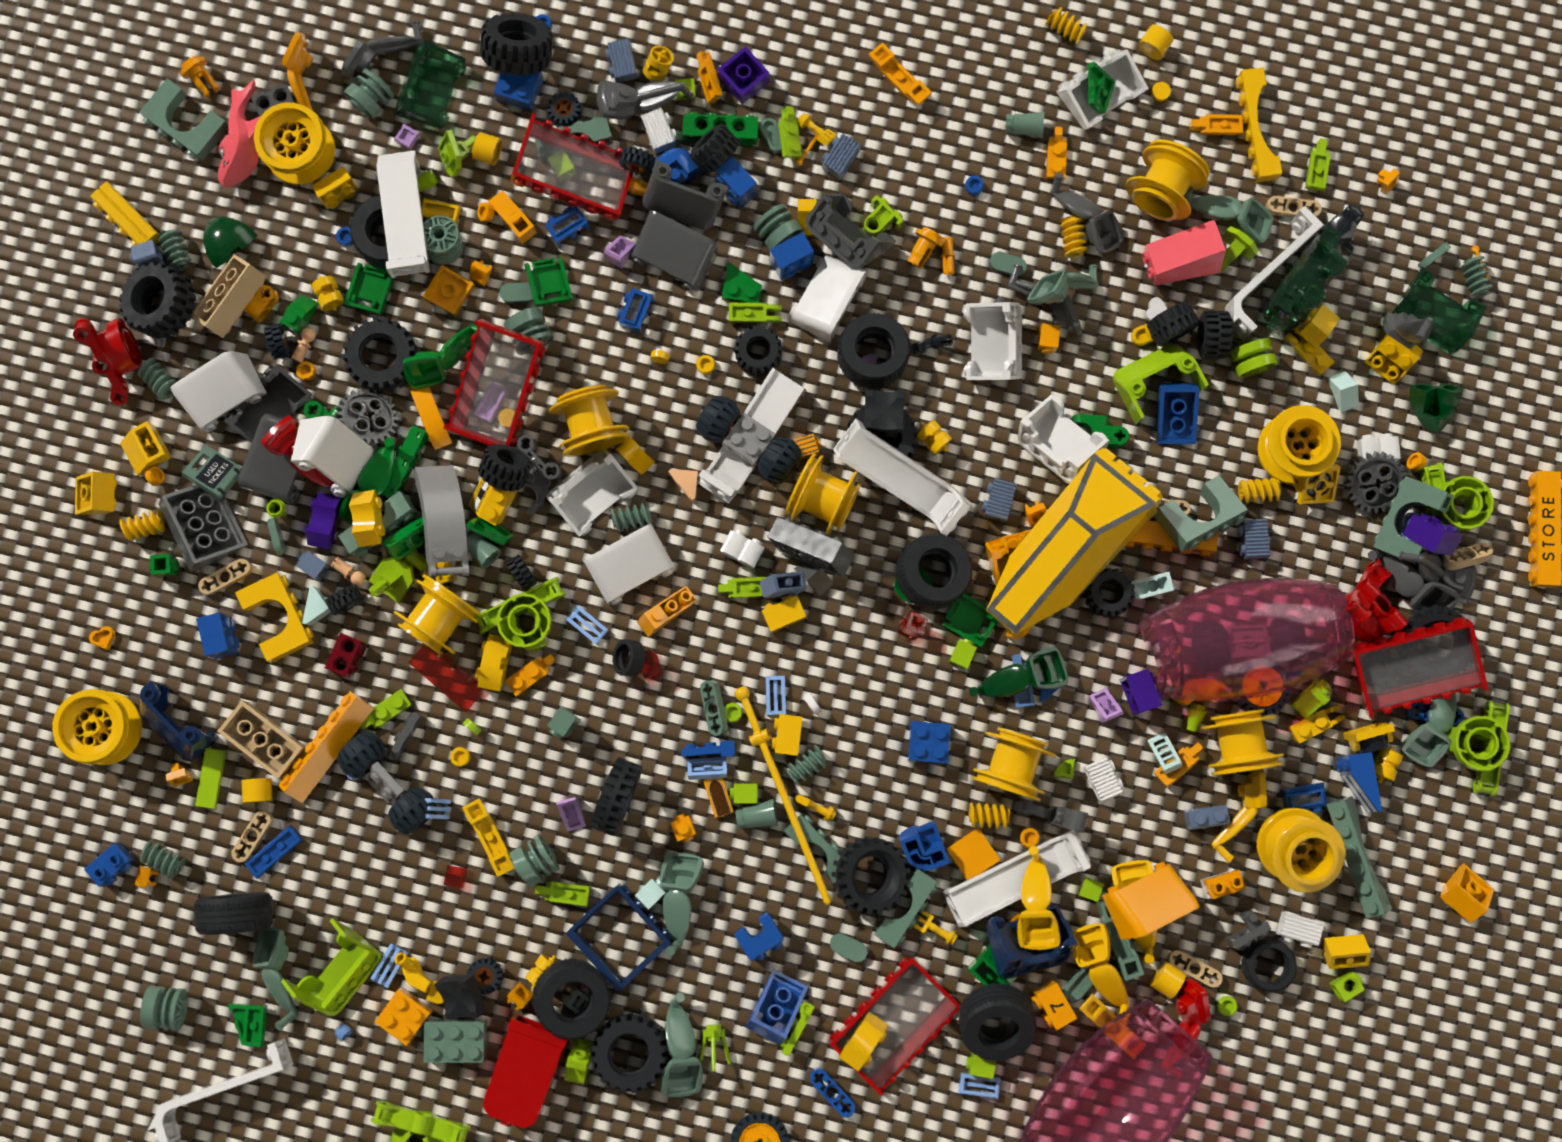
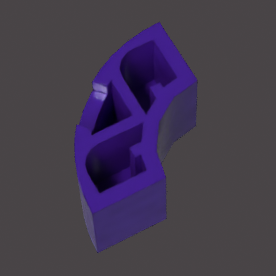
M319 492L316 499L312 500V516L310 524L305 529L307 545L330 550L337 532L335 523L340 518L339 511L342 498Z

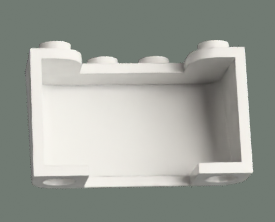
M1128 49L1111 51L1103 56L1104 60L1101 62L1095 61L1116 81L1106 113L1126 100L1134 99L1149 89ZM1087 70L1084 73L1083 71L1078 72L1073 76L1074 79L1058 85L1059 89L1056 91L1083 129H1089L1103 119L1102 116L1105 115L1097 113L1088 104Z

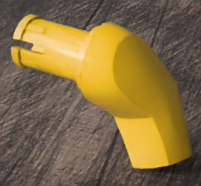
M403 952L398 953L394 960L396 964L402 967L407 983L427 993L433 981L424 975L420 962L415 957L409 958Z

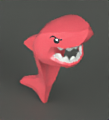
M253 80L243 90L233 89L231 91L232 100L228 135L223 138L218 153L223 158L219 165L218 180L223 187H233L244 181L252 174L258 164L259 156L255 148L254 130L260 117L251 121H247L245 117L247 103L256 86Z

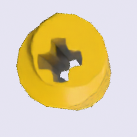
M1062 7L1058 10L1054 9L1047 19L1045 26H1049L1052 23L1051 30H1055L1058 27V34L1064 31L1063 37L1067 38L1070 36L1069 41L1073 42L1076 40L1075 45H1077L1086 31L1087 23L1080 26L1081 19L1074 22L1075 16L1072 15L1068 18V11L1061 14Z
M1072 216L1060 219L1066 258L1080 257L1084 251L1088 250V247H1082L1083 244L1087 243V240L1081 239V237L1086 236L1085 232H1080V230L1085 228V225H1079V223L1084 221L1083 218Z
M1264 478L1262 481L1260 479H1255V481L1249 479L1247 482L1240 480L1238 484L1239 499L1242 501L1244 498L1246 504H1248L1250 498H1252L1254 503H1257L1258 497H1260L1261 502L1265 501V497L1268 498L1269 502H1272L1273 496H1275L1276 501H1280V481L1275 478H1270V480Z
M158 508L157 515H155L151 510L149 511L150 517L144 512L142 513V519L136 514L135 521L129 516L127 517V523L120 519V527L123 534L129 541H133L135 538L141 539L142 536L155 535L157 531L163 533L165 530V519L162 511Z
M973 803L969 804V822L972 823L973 828H975L977 822H979L981 828H983L984 823H987L988 828H991L992 823H995L996 829L999 828L1000 823L1003 824L1004 829L1007 828L1010 819V805L1005 810L1003 804L999 806V809H997L996 804H992L991 809L987 803L984 804L983 809L980 803H977L975 808Z

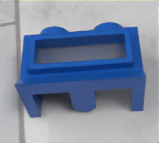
M572 206L567 207L558 218L556 216L551 217L547 221L548 224L545 225L558 248L562 247L561 241L567 237L574 239L577 236L576 232L583 227L587 231L590 229L588 221L579 208H573Z
M632 288L631 292L627 291L624 302L626 305L624 310H619L617 319L621 327L641 334L644 318L647 319L648 308L650 303L654 302L653 294Z
M1324 782L1280 789L1284 809L1300 808L1316 812L1322 811V806H1327Z

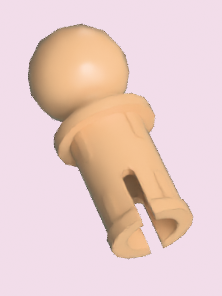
M308 327L301 331L302 340H297L298 344L291 359L299 363L303 362L308 349H311V346L308 345L309 342L314 341L316 333L312 328Z
M339 557L335 559L336 562H332L331 567L343 574L345 579L350 577L352 584L360 586L365 582V574L361 571H354V566L348 565Z

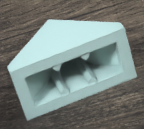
M1346 371L1327 377L1340 413L1359 407L1358 384Z
M1170 572L1131 581L1135 586L1133 590L1136 600L1156 597L1174 591Z
M314 586L309 588L302 624L307 626L313 625L331 613L325 602L326 599L320 590Z

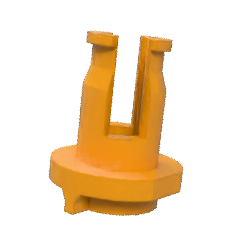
M193 56L181 65L180 75L183 79L190 78L197 88L204 93V97L209 98L210 92L199 78L203 76L215 93L219 91L220 86L216 85L213 77L205 68L207 64L205 57Z
M923 227L922 230H916L915 234L919 238L912 249L910 258L906 260L922 270L924 263L929 259L935 246L942 247L946 240L940 234L927 227Z

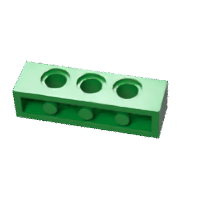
M697 112L684 114L683 142H698L713 127L724 124L739 140L740 145H757L758 117L754 115L736 116L735 114H726L723 116L716 113L702 115ZM701 124H704V125L707 126V127H706L705 129H703V130H701V129L698 128V126L701 125ZM737 126L744 128L742 131L735 130Z

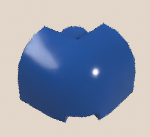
M683 148L669 149L655 159L668 164L672 170L670 181L681 185L685 181L690 184L704 173L689 157L690 153Z
M935 821L918 827L916 825L911 826L899 835L906 859L915 868L927 871L950 863Z

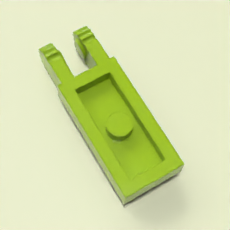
M729 303V323L782 322V317L767 316V311L778 312L782 310V306L767 303Z

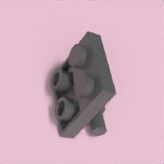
M1244 911L1240 914V917L1246 927L1226 937L1224 940L1228 946L1240 948L1241 950L1251 945L1250 941L1257 938L1259 940L1267 936V931L1271 930L1268 922L1258 920V916L1254 912Z

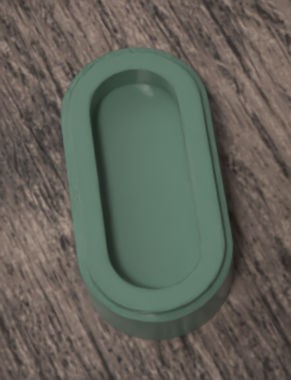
M772 118L763 119L760 123V133L772 153H782L779 125Z
M1445 242L1418 264V267L1422 271L1448 251L1451 246Z
M995 252L990 258V266L997 272L1011 276L1014 264L1023 267L1019 277L1026 272L1027 264L1020 257L1004 252Z
M529 282L507 283L500 288V297L506 303L533 301Z
M270 518L267 524L274 551L277 555L286 554L280 524L277 518Z
M843 933L833 935L830 940V946L834 952L854 962H861L867 957L868 951L866 946Z
M1080 968L1064 986L1063 994L1068 1001H1080L1093 986L1089 978L1090 968Z

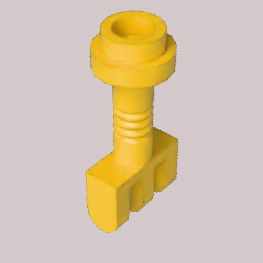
M803 113L797 121L801 128L808 127L818 135L816 140L825 146L832 143L837 137L830 129L824 131L813 123L809 114Z
M796 795L794 798L796 802L823 815V820L832 821L836 814L832 806L827 809L802 795Z
M923 910L921 914L927 917L926 920L919 916L917 918L919 922L923 923L922 927L918 924H914L913 927L924 934L929 929L946 939L945 944L953 945L958 936L955 934L956 931L952 929L951 932L940 928L932 922L934 916Z

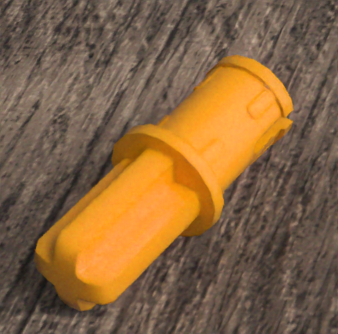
M944 237L946 240L942 245L941 254L943 274L949 276L954 274L955 254L953 253V238Z

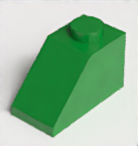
M304 295L299 296L287 307L280 323L286 329L301 336V331L307 328L319 303Z

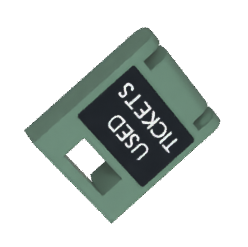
M205 445L183 470L182 475L221 500L223 498L221 492L226 494L238 480L242 467L208 445ZM204 458L206 462L196 471L194 468Z

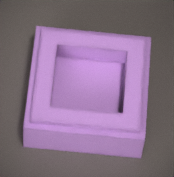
M403 124L394 140L411 150L420 137V133Z

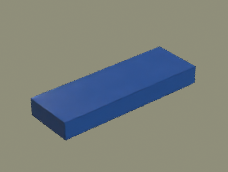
M289 825L244 865L256 879H259L300 844L303 839L292 825Z

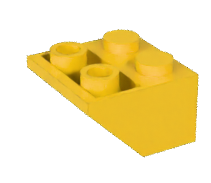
M344 166L311 185L327 210L337 207L346 198L354 197L356 192L359 191Z
M1386 334L1365 360V363L1395 385L1419 360L1423 350L1417 345L1412 349H1408Z
M148 421L131 429L120 443L137 476L144 474L150 467L159 466L172 458L157 428Z

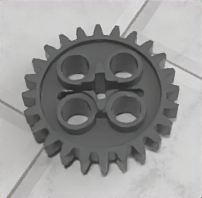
M359 388L357 393L352 390L350 395L345 394L344 399H341L339 402L340 405L336 409L338 412L335 415L340 422L368 445L372 443L373 447H376L378 443L382 446L386 438L394 436L395 430L398 427L396 423L399 420L398 417H395L398 411L392 410L395 404H388L390 398L384 400L383 393L378 396L377 390L370 393L369 388L364 393ZM357 426H362L364 430L359 429Z
M1374 451L1372 456L1367 452L1366 458L1359 456V463L1353 461L1354 468L1348 467L1351 473L1345 474V477L1349 481H1345L1343 484L1349 487L1344 492L1349 493L1347 498L1353 500L1352 504L1354 506L1358 505L1360 510L1365 508V511L1370 513L1372 509L1374 513H1378L1380 508L1381 511L1385 512V506L1390 508L1391 501L1399 491L1398 486L1404 480L1403 477L1407 475V472L1401 471L1405 466L1399 464L1400 460L1394 459L1393 455L1389 454L1387 456V453L1383 451L1379 455V452ZM1385 466V472L1380 474V469ZM1367 472L1366 479L1361 480L1362 474ZM1390 484V489L1384 492L1385 486ZM1372 490L1371 496L1366 498V493Z

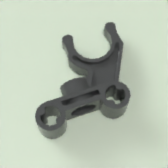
M522 435L517 441V446L520 451L529 457L531 461L529 473L532 474V479H526L523 487H530L536 493L535 504L527 509L526 513L534 516L544 506L552 481H558L563 477V469L556 463L550 462L546 464L535 452L538 448L536 439L529 435ZM527 440H530V447L528 449H525V442ZM552 468L557 469L555 475H550V470Z
M1013 800L1011 810L1047 819L1050 821L1051 826L1084 833L1088 813L1057 806L1051 810Z

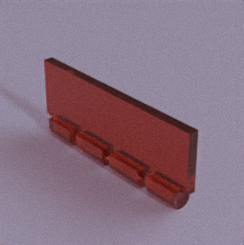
M423 645L408 663L464 712H467L481 696L479 692L482 688L477 687L478 681L472 678L467 683L466 681L470 675L459 665L452 670L456 662L448 655L443 653L438 658V653Z

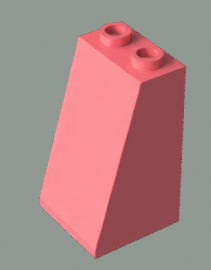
M1212 220L1146 244L1145 252L1142 253V259L1144 264L1148 266V277L1152 279L1155 286L1220 273L1226 249L1216 222Z

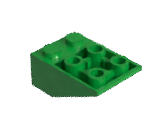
M990 943L966 968L983 985L995 983L1011 985L1016 977L1000 979L996 971Z

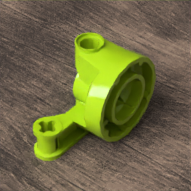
M1441 462L1436 463V465H1425L1419 471L1423 483L1454 495L1446 513L1425 506L1426 515L1437 516L1442 519L1441 523L1453 525L1458 530L1463 531L1480 527L1489 520L1493 512L1494 499L1490 489L1483 481L1475 477L1461 476L1446 482L1444 466ZM1454 499L1465 500L1466 512L1460 514L1455 509Z
M552 578L524 593L513 595L503 603L481 612L480 617L476 615L474 618L478 621L477 624L481 630L480 635L487 634L498 627V631L504 640L515 647L524 648L532 653L547 647V636L551 631L552 616L546 603L556 601L566 595L559 585V578ZM527 612L535 618V628L528 633L520 628V619L517 618V616Z
M1487 700L1484 706V716H1474L1465 719L1457 727H1453L1445 732L1451 740L1448 751H1452L1456 759L1464 767L1478 771L1473 782V792L1476 794L1481 792L1495 797L1498 793L1501 766L1507 759L1510 751V737L1507 733L1510 705L1508 703L1499 704L1493 703L1492 700ZM1471 736L1482 740L1480 751L1472 752L1469 745Z
M380 1100L376 1101V1112L374 1117L371 1118V1122L374 1124L395 1127L392 1132L391 1142H408L409 1137L413 1133L425 1135L423 1142H465L467 1133L471 1129L470 1125L441 1118L429 1111H416Z

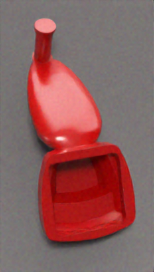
M286 416L263 437L261 444L274 455L289 456L290 464L301 475L318 485L331 489V485L335 483L316 468L304 471L291 462L299 423L292 416Z
M1188 977L1185 978L1179 990L1180 993L1175 998L1176 1010L1181 1016L1182 1021L1173 1035L1166 1057L1161 1064L1164 1071L1169 1072L1178 1080L1183 1078L1184 1072L1173 1065L1178 1063L1196 1042L1201 1031L1200 1023H1206L1211 1020L1206 990L1195 980Z

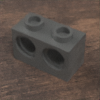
M287 84L277 85L272 90L258 93L256 97L252 98L259 117L266 110L277 104L286 102L296 103ZM282 97H287L286 100L280 101ZM270 104L268 108L263 109L264 105Z

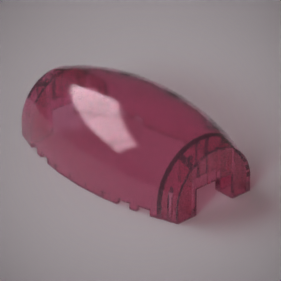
M1258 578L1209 587L1161 607L1143 618L1139 623L1144 642L1150 641L1157 664L1158 673L1155 676L1157 690L1160 691L1164 698L1178 700L1235 701L1262 697L1294 688L1324 673H1328L1346 662L1353 653L1355 639L1351 612L1345 610L1348 603L1340 588L1333 583L1298 578Z
M1147 998L1103 1025L1065 1061L1037 1101L1019 1142H1167L1179 1127L1194 1098H1196L1213 1055Z

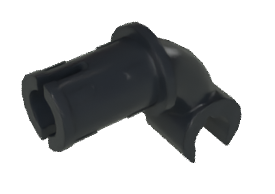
M934 334L924 341L911 344L914 355L919 352L922 354L926 352V349L930 348L938 349L943 346H952L953 339L947 340V338H952V335L938 336Z

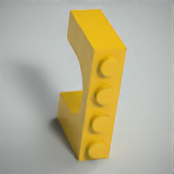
M278 572L235 592L242 609L249 612L273 601L280 602L287 611L288 621L284 630L277 636L259 644L266 661L270 663L314 643L312 637H314L312 630L309 626L306 627L305 624H302L304 613L301 609L298 610L296 605L298 600L295 594L291 593L288 588L290 586L288 578Z

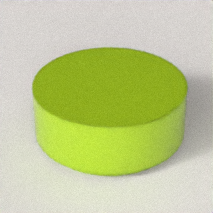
M729 703L724 707L728 722L734 723L741 719L742 709L738 704Z
M469 718L462 723L476 736L481 732V729Z
M1222 996L1217 1000L1216 1008L1220 1014L1232 1016L1237 1011L1238 1006L1234 998Z

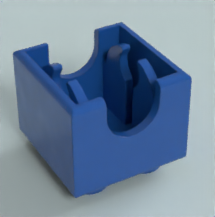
M765 912L758 918L763 926L760 934L751 935L744 926L734 934L750 961L755 960L758 962L766 957L767 954L765 952L772 949L774 952L783 946L784 936L769 912Z

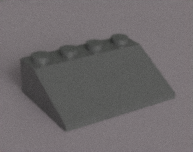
M193 485L161 496L158 505L190 572L208 566L248 546L224 494L220 500L199 486Z

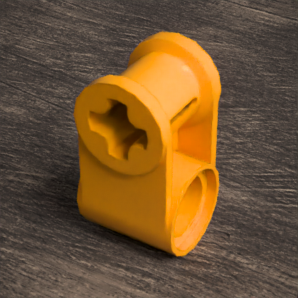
M263 285L253 295L252 301L246 305L243 311L260 323L278 303L279 294L270 286Z

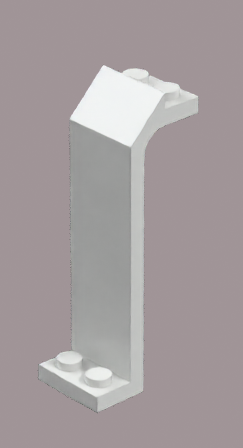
M416 151L378 156L376 166L389 260L386 262V269L392 278L421 272L430 273L417 172L421 170L416 158Z
M1306 206L1290 221L1293 230L1300 233L1301 236L1239 291L1225 306V311H1228L1231 315L1233 335L1236 338L1244 341L1258 327L1242 310V301L1314 236L1313 234L1324 225Z
M772 368L744 413L776 434L800 396L803 397L807 390ZM723 445L711 465L706 470L702 469L697 483L727 503H730L740 491L760 458L753 466Z
M858 419L854 420L833 448L839 460L929 517L937 525L940 533L945 536L956 528L957 522L969 510L971 502L953 486L866 430L863 423Z
M1073 830L1036 846L1042 858L1041 860L1048 871L1051 884L1068 875L1091 868L1090 859L1081 845L1079 836ZM1029 850L965 882L942 891L958 927H966L1021 899L1023 877L1029 863L1032 861Z
M286 1038L267 1045V1057L273 1064L162 1103L148 1130L155 1128L156 1141L175 1142L181 1139L175 1118V1113L179 1106L276 1073L293 1065Z

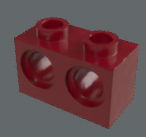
M340 632L324 668L350 678L358 668L356 663L359 657L362 658L365 653L366 647L364 646L366 643ZM353 642L355 648L352 652H348L347 645ZM342 660H345L347 663L344 670L339 669V663Z

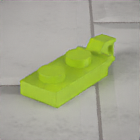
M786 106V108L781 110L782 117H780V122L778 123L783 158L800 159L802 158L797 118H794V108Z
M1320 138L1317 141L1316 148H1312L1305 189L1322 192L1326 189L1331 157L1330 150H1326L1328 139Z
M767 577L732 578V580H728V584H718V593H728V597L733 598L763 597L760 581Z
M403 689L398 690L373 707L374 709L363 722L361 728L366 730L371 726L374 729L381 727L410 708L412 703Z
M551 881L547 882L546 886L536 885L535 893L545 895L544 899L550 902L588 906L591 886Z
M806 1001L799 1007L800 1017L799 1019H794L790 1028L792 1029L790 1036H787L780 1045L783 1048L782 1053L786 1056L790 1055L815 1006Z

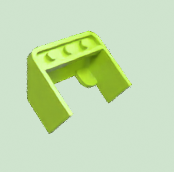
M1169 344L1118 369L1114 373L1113 383L1135 425L1145 417L1136 401L1146 392L1143 379L1176 364L1181 373L1189 374L1193 383L1198 385L1200 388L1199 393L1209 386L1195 358L1179 345Z
M332 918L330 923L339 932L336 941L342 949L318 978L312 975L304 977L298 985L285 979L281 981L294 1000L328 1016H335L342 1011L378 966L382 958L380 952L353 929Z

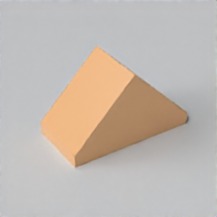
M670 469L668 471L670 477L692 503L696 502L698 471Z

